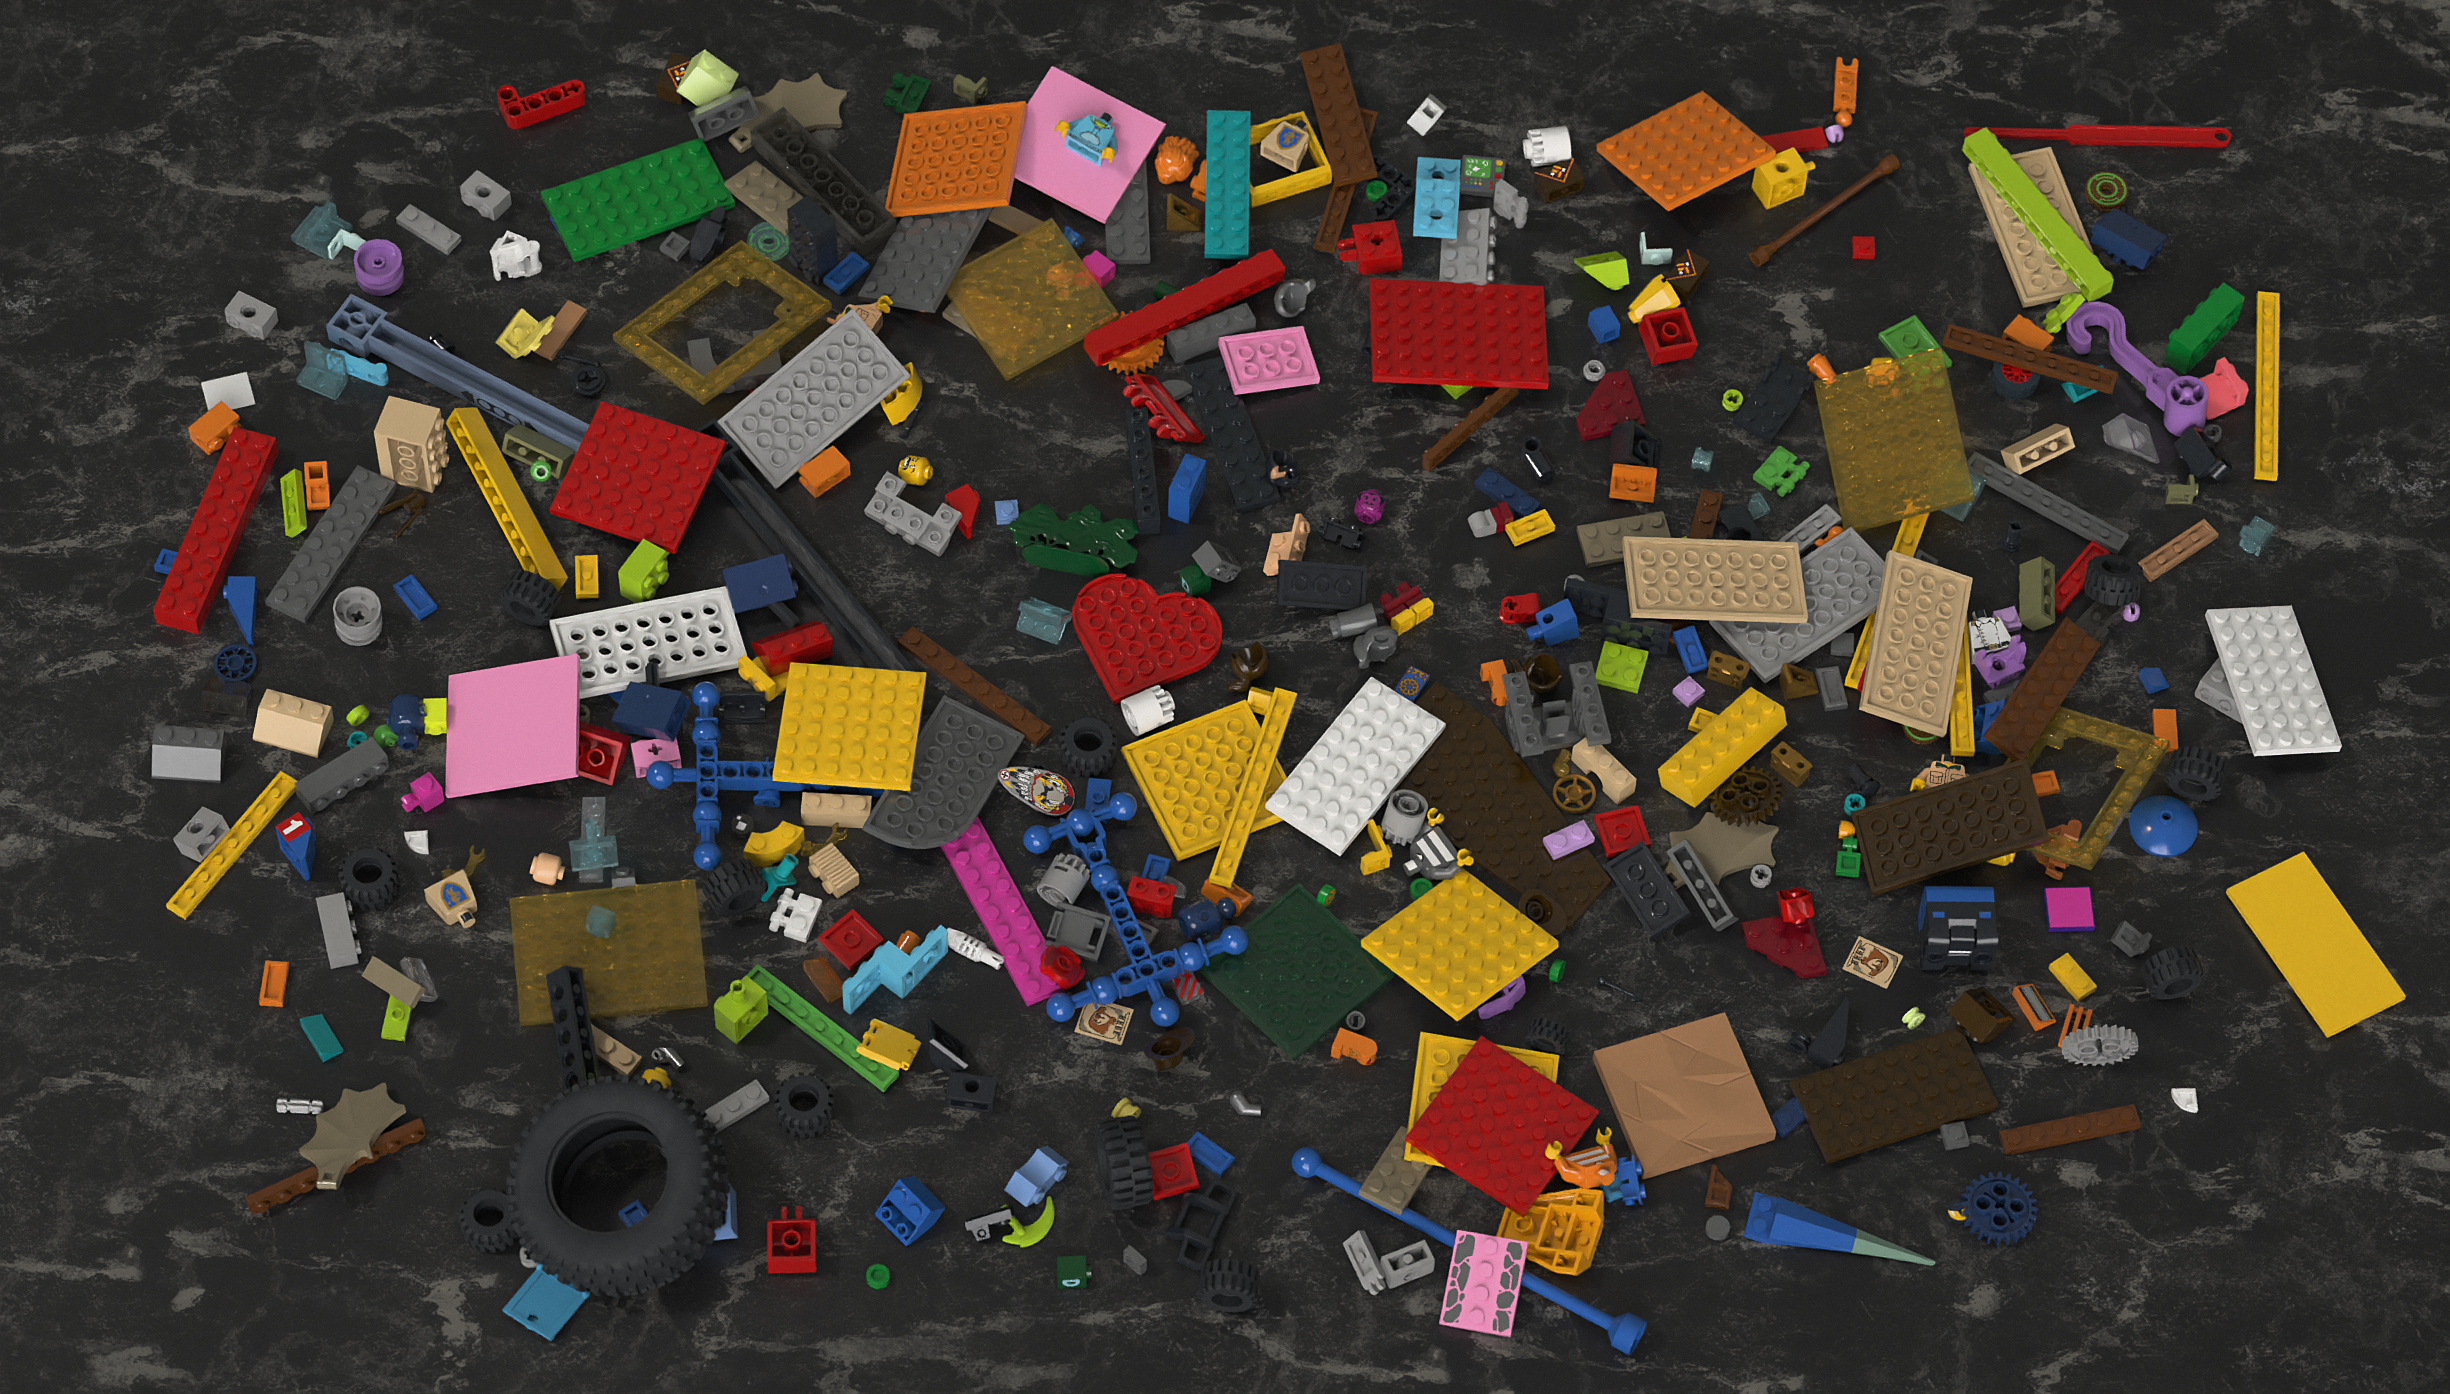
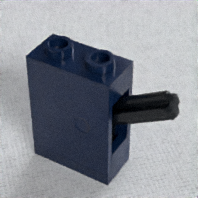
M2130 206L2121 208V210L2114 208L2109 214L2105 213L2101 221H2097L2091 230L2094 233L2091 242L2102 247L2107 255L2113 253V262L2119 263L2122 258L2127 266L2135 265L2142 270L2160 254L2167 238L2166 235L2136 220Z
M783 553L722 570L734 615L768 606L789 628H794L799 623L800 619L783 603L784 601L795 599V593L799 592L796 580H791L789 571L793 569L789 557L785 558Z
M649 662L645 667L646 684L630 681L617 710L614 712L612 721L622 732L674 742L692 702L682 691L660 687L659 666L657 663Z

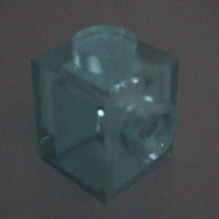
M2255 516L2249 526L2245 524L2239 533L2241 537L2239 546L2246 552L2259 556L2270 541L2275 526Z

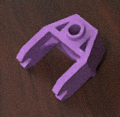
M2020 635L2012 636L2008 649L2001 652L1990 653L1986 656L1985 649L1977 651L1974 664L1992 689L2019 677L2021 672L2025 670L2026 667L2023 661L2026 654L2025 642H2020Z
M1522 975L1499 991L1502 996L1501 998L1478 1009L1481 1019L1490 1018L1508 1009L1509 1011L1512 1010L1514 1004L1526 993L1525 981Z

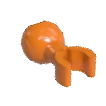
M1840 526L1830 528L1828 536L1825 539H1818L1815 544L1818 548L1844 532V529Z

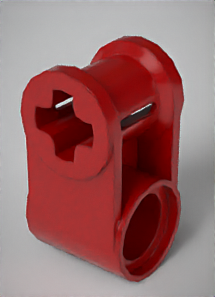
M1528 593L1505 597L1501 602V609L1499 611L1500 621L1508 625L1536 622L1535 614L1542 611L1539 595L1537 593Z

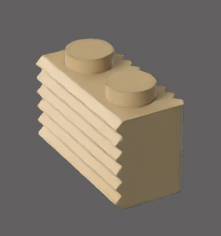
M832 842L809 857L810 866L808 868L810 873L815 878L819 877L823 881L822 885L828 894L833 893L836 898H839L859 885L858 872Z

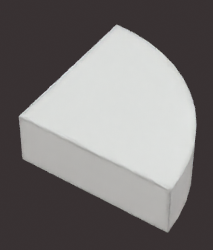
M427 830L404 832L405 840L413 851L420 854H429Z
M2172 1088L2171 1095L2175 1103L2188 1112L2197 1113L2196 1088Z

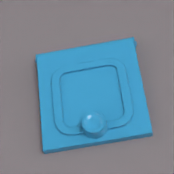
M539 1263L534 1273L503 1308L502 1312L524 1324L527 1329L533 1330L551 1341L585 1299L589 1297L590 1291H577L572 1282L569 1285L559 1283L557 1281L558 1274L554 1276L550 1274L548 1276L542 1270L544 1264Z

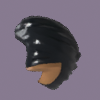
M1271 448L1265 462L1267 474L1271 481L1278 486L1287 488L1299 484L1301 480L1299 462H1293V455Z

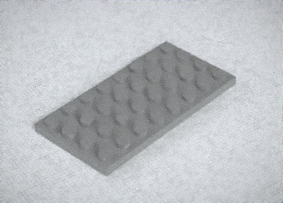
M851 309L717 423L730 435L745 456L776 490L798 472L803 463L809 462L910 378L911 375L860 316Z
M1852 527L1800 560L1808 613L1806 623L1709 620V624L1745 662L1751 664L1750 668L1764 683L1781 673L1782 664L1794 665L1877 611L1885 562Z

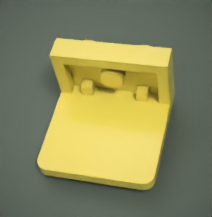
M520 309L495 343L514 359L522 355L525 357L531 350L535 351L542 343L540 340L542 336L547 335L554 327L552 322L555 320V317L551 315L538 322L524 309Z

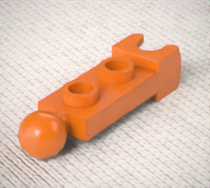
M1838 57L1836 60L1833 112H1838L1835 120L1842 127H1847L1851 124V113H1855L1858 60L1856 58L1853 59L1850 66H1845L1842 63L1841 57Z

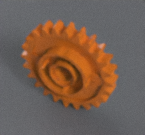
M1121 311V316L1118 317L1114 313L1112 320L1106 317L1105 324L1100 323L1099 329L1111 321H1117L1125 317L1126 314L1124 311ZM1164 336L1103 365L1109 364V370L1117 368L1118 374L1122 370H1125L1126 375L1131 370L1134 374L1137 373L1138 369L1146 372V366L1153 368V362L1158 363L1159 356L1163 355Z

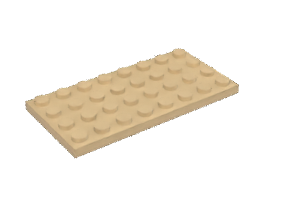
M2051 147L2010 155L2016 164H2020L2027 177L2034 181L2037 189L2046 195L2049 203L2060 212L2063 220L2072 226L2074 233L2080 240L2086 243L2087 248L2094 255ZM1973 163L1969 164V172L2023 308L2060 300L2067 293H2080L2082 295Z
M1624 536L1622 539L1631 618L1806 623L1808 620L1798 542Z
M1892 550L1887 553L1859 710L1940 737L1946 734L1972 577Z

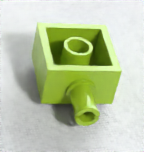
M643 539L618 571L620 594L635 603L651 601L656 594L657 588L663 585L669 577L667 556L670 552Z
M747 975L742 980L733 981L730 984V991L725 996H720L714 1004L716 1028L737 1045L768 1014L767 992Z

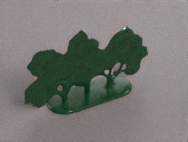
M1039 503L1030 510L1019 513L1017 521L1010 522V525L1007 527L1014 533L1013 542L1020 547L1026 546L1022 551L1023 558L1030 564L1038 567L1089 577H1101L1107 575L1110 570L1108 563L1102 558L1108 559L1118 568L1126 566L1128 563H1135L1138 551L1127 542V540L1134 538L1139 533V529L1135 526L1136 523L1126 518H1115L1103 523L1101 521V512L1091 503L1083 507L1082 511L1070 513L1066 521H1060L1054 509L1044 503ZM1038 534L1045 536L1046 545H1044L1043 541H1039ZM1034 536L1035 541L1030 540V537ZM1054 539L1055 542L1050 544V540ZM1056 544L1066 545L1069 550L1051 546ZM1103 549V554L1098 555L1099 550Z

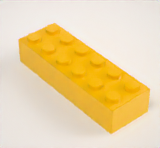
M1750 687L1658 769L1661 787L1695 808L1787 726L1784 707Z

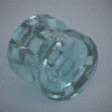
M1697 447L1691 468H1701L1704 472H1709L1714 451L1709 450L1706 452L1702 448Z

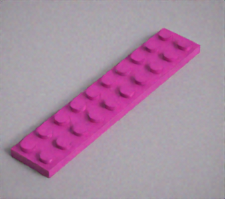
M977 816L972 826L962 836L948 844L942 845L941 848L998 954L1004 956L1003 963L1025 1004L1030 1006L1051 997L1055 993L1065 991V989L1060 988L1056 982L1047 975L1042 974L1039 970L1041 955L1048 946H1044L1045 939Z

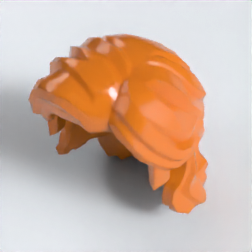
M1168 136L1165 138L1164 143L1159 144L1157 159H1155V168L1159 181L1163 184H1171L1175 181H1184L1193 169V162L1199 155L1194 143H1191L1186 137L1180 140L1179 136Z

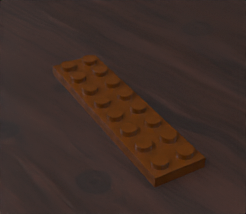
M1341 43L1299 53L1335 187L1378 177Z
M2066 616L2053 632L1983 737L2013 762L2024 759L2101 644Z

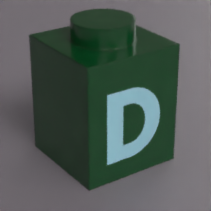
M1195 562L1180 570V586L1187 596L1198 598L1210 591L1211 577L1207 576L1198 563Z
M1086 1255L1057 1257L1058 1289L1087 1287V1279L1091 1278V1264H1086Z

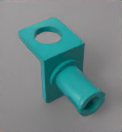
M786 854L779 866L767 867L761 871L760 875L768 884L767 892L760 898L763 902H767L778 886L794 885L797 882L791 874L794 867L799 863L794 855Z

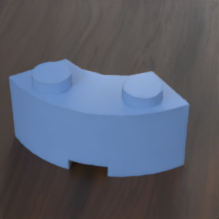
M1049 1146L1038 1148L1029 1161L1015 1171L1005 1191L1026 1207L1032 1203L1038 1204L1056 1181L1059 1182L1064 1178L1067 1172L1065 1168L1069 1162Z

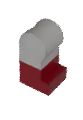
M1506 501L1498 503V506L1495 508L1473 513L1468 518V523L1475 537H1484L1505 531V525L1513 522V515Z

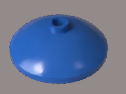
M2155 795L2143 799L2134 807L2129 819V830L2135 843L2147 853L2159 857H2173L2186 852L2193 845L2198 833V822L2191 808L2181 800L2167 795Z

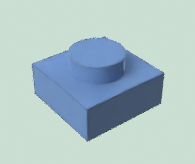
M1017 500L995 501L997 525L1010 524L1012 521H1017L1019 516Z

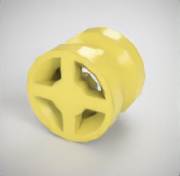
M1123 1098L1114 1108L1112 1116L1118 1118L1132 1115L1138 1118L1141 1109L1137 1106H1132L1129 1099Z

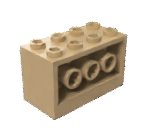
M392 396L388 397L374 430L381 476L399 485L433 493L435 486L441 482L443 467H447L449 462V454H447L448 444L445 442L446 431L443 430L444 419L441 418L440 408Z

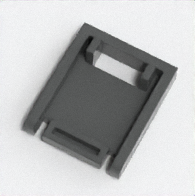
M1058 902L1056 907L1065 912L1055 910L1047 934V938L1055 942L1046 940L1044 946L1054 945L1053 947L1059 948L1060 945H1063L1074 951L1079 958L1097 963L1111 917ZM1094 927L1102 929L1097 948L1089 945Z

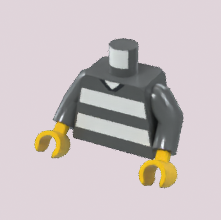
M1431 808L1428 811L1427 817L1429 821H1425L1419 834L1415 836L1411 843V860L1403 864L1408 876L1420 871L1422 876L1429 881L1433 879L1450 880L1463 869L1464 864L1471 865L1474 861L1471 856H1467L1470 854V851L1461 849L1457 852L1440 827L1434 826L1435 823L1439 824L1444 820V815L1441 813L1434 819V815L1438 811L1436 808Z

